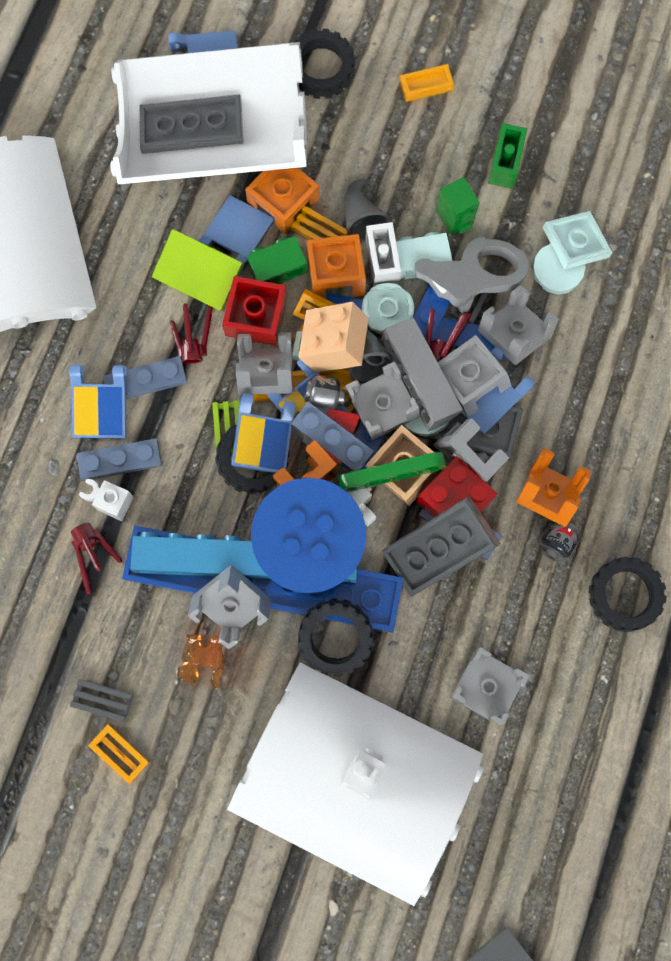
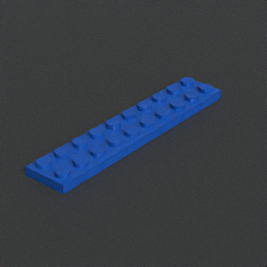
M134 525L122 575L123 580L195 594L215 578L213 576L134 573L130 570L133 536H141V532L158 533V537L169 538V533H171ZM185 536V538L196 539V537ZM357 569L356 583L342 582L331 589L316 593L292 591L280 586L272 579L247 578L271 598L270 609L305 616L310 608L315 607L321 601L326 602L333 598H337V601L345 599L351 601L350 604L354 606L358 605L362 612L367 614L373 629L390 633L394 632L403 584L402 577ZM332 615L323 618L324 620L354 625L352 621L342 616Z

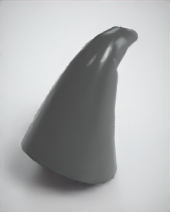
M358 179L349 184L344 196V215L348 235L359 234L360 241L366 240V226L389 222L388 215L375 206L363 193V187L367 183L366 179Z
M367 330L362 366L349 367L350 376L360 383H366L382 375V368L393 362L385 346L372 332Z

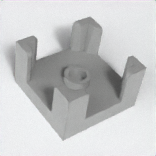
M521 285L511 292L507 305L494 315L493 307H490L483 313L478 332L495 347H499L504 352L503 355L514 365H517L549 340L559 320L549 311L543 322L526 307L530 294Z
M291 332L278 333L279 348L253 349L251 334H238L239 363H236L238 395H243V393H292L293 351Z
M476 335L438 362L463 409L462 411L467 417L478 410L476 401L492 389L498 387L499 392L503 393L511 387L508 373Z
M395 361L382 368V375L362 385H359L358 380L345 385L348 396L358 415H360V419L371 441L420 417L419 407L414 397H410Z
M472 418L467 419L462 425L459 422H454L433 446L444 454L449 463L457 456L482 480L487 482L509 457L501 449L497 450L491 457H488L484 452L476 455L466 443L480 430V426Z
M230 565L192 595L188 616L196 623H199L202 612L221 627L219 642L227 649H230L238 643L240 630L244 625L256 616H258L257 625L259 626L269 619L271 598L235 567Z
M479 647L472 655L450 698L494 724L504 726L510 714L508 710L519 689L524 688L530 675L520 669H513L491 657L492 654Z

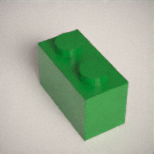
M502 123L488 184L513 189L528 128Z
M462 177L440 189L436 212L451 236L458 232L463 234L473 227L480 202L466 179Z
M295 236L280 238L273 245L266 248L258 247L247 255L248 266L255 280L282 284L308 273V263Z

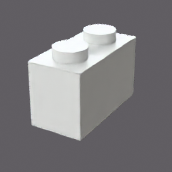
M393 222L366 226L365 239L373 286L385 282L399 283L401 267Z

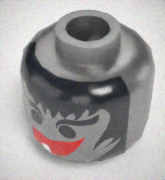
M316 375L313 380H308L304 401L311 403L315 407L335 410L337 405H343L345 390L340 389L341 384L337 378Z
M554 521L549 522L539 538V544L544 549L542 553L553 561H557L558 558H570L580 541V536L577 533L578 528L570 522L566 527Z

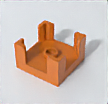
M298 167L265 170L245 189L247 203L258 209L259 204L275 218L276 227L285 235L291 229V225L294 222L293 217L308 201L309 206L312 207L319 200V185Z
M359 234L306 240L313 293L326 299V289L352 286L353 297L366 295V277Z
M314 440L306 447V452L310 455L307 458V463L314 470H310L302 478H317L330 482L337 476V464ZM281 468L273 475V479L277 482L275 484L276 488L294 480L285 468Z
M543 447L529 471L516 503L566 527L581 503L582 499L579 496L588 483L592 471L580 466L573 478L570 479L548 468L555 454Z

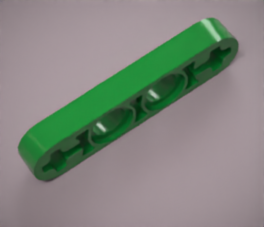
M434 452L346 473L338 477L339 487L343 490L352 492L436 472L446 468V463L442 452Z

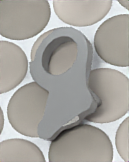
M481 236L467 244L460 261L438 262L429 259L417 261L415 263V276L428 282L438 297L450 301L453 306L459 308L461 313L468 312L474 296L479 293L507 292L520 286L528 273L529 262L526 254L512 244L497 239L486 240L484 236ZM486 255L503 257L514 266L515 272L508 276L490 274L479 265L478 259Z

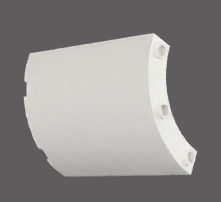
M300 42L126 59L115 62L114 68H112V79L114 84H117L119 124L116 125L118 146L113 161H111V172L113 177L117 178V183L127 184L306 167L307 149L304 146L307 145L305 93L299 92V83H302L303 78ZM241 95L242 144L142 154L140 150L139 105Z
M7 136L0 137V332L10 328H23L29 323L45 320L72 318V320L77 321L85 319L97 307L55 139L43 136H22V140L8 141Z
M300 662L249 761L245 775L240 781L227 810L414 906L420 895L424 898L426 897L432 881L429 879L448 841L453 842L460 830V825L457 824V821L473 782L477 783L484 770V767L480 766L483 753ZM368 748L382 756L381 761L386 763V766L370 797L365 798L341 783L357 752L360 749L365 752Z

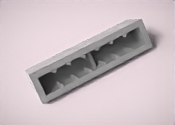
M414 317L385 328L380 341L391 355L393 362L395 361L410 397H414L419 407L420 417L428 432L446 424L459 415L463 409Z

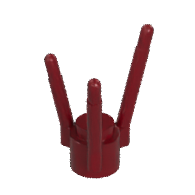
M183 304L186 335L183 345L175 322L173 320L170 321L173 337L178 349V356L182 358V363H200L203 361V356H207V342L213 307L208 306L201 344H199L198 339H192L188 304Z
M431 309L429 311L425 340L437 362L449 355L471 318V312L467 314L462 313L446 342L435 338L434 343H432L435 310Z
M83 523L75 527L70 533L74 539L71 543L77 555L85 590L90 595L92 591L82 551L88 552L97 571L101 570V566L93 550L98 544L96 540L102 544L118 563H122V559L102 536L99 528L93 530L90 523Z

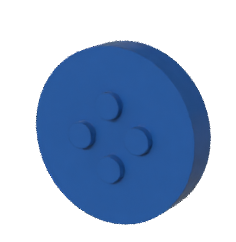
M317 478L295 479L275 488L260 504L252 524V548L262 570L280 586L302 593L322 592L342 583L358 566L366 544L365 521L357 503L341 487Z

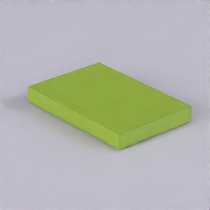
M172 229L152 278L217 310L223 311L229 298L233 277L239 276L244 263Z

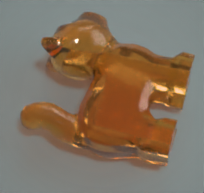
M187 635L188 649L185 662L177 668V677L184 684H190L195 687L200 677L199 667L212 669L210 683L213 688H219V679L223 672L224 661L223 645L219 642V636H209L210 644L203 647L202 637L199 635Z

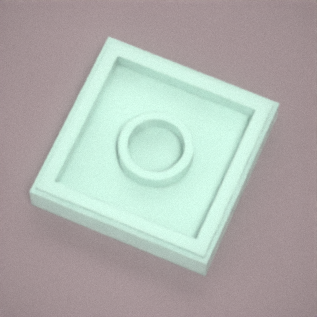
M590 211L548 221L542 227L564 270L609 258L613 253Z

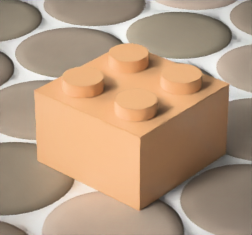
M353 302L306 310L298 358L315 373L362 366L369 318Z
M401 425L365 466L366 468H371L434 452ZM441 470L384 485L410 506Z

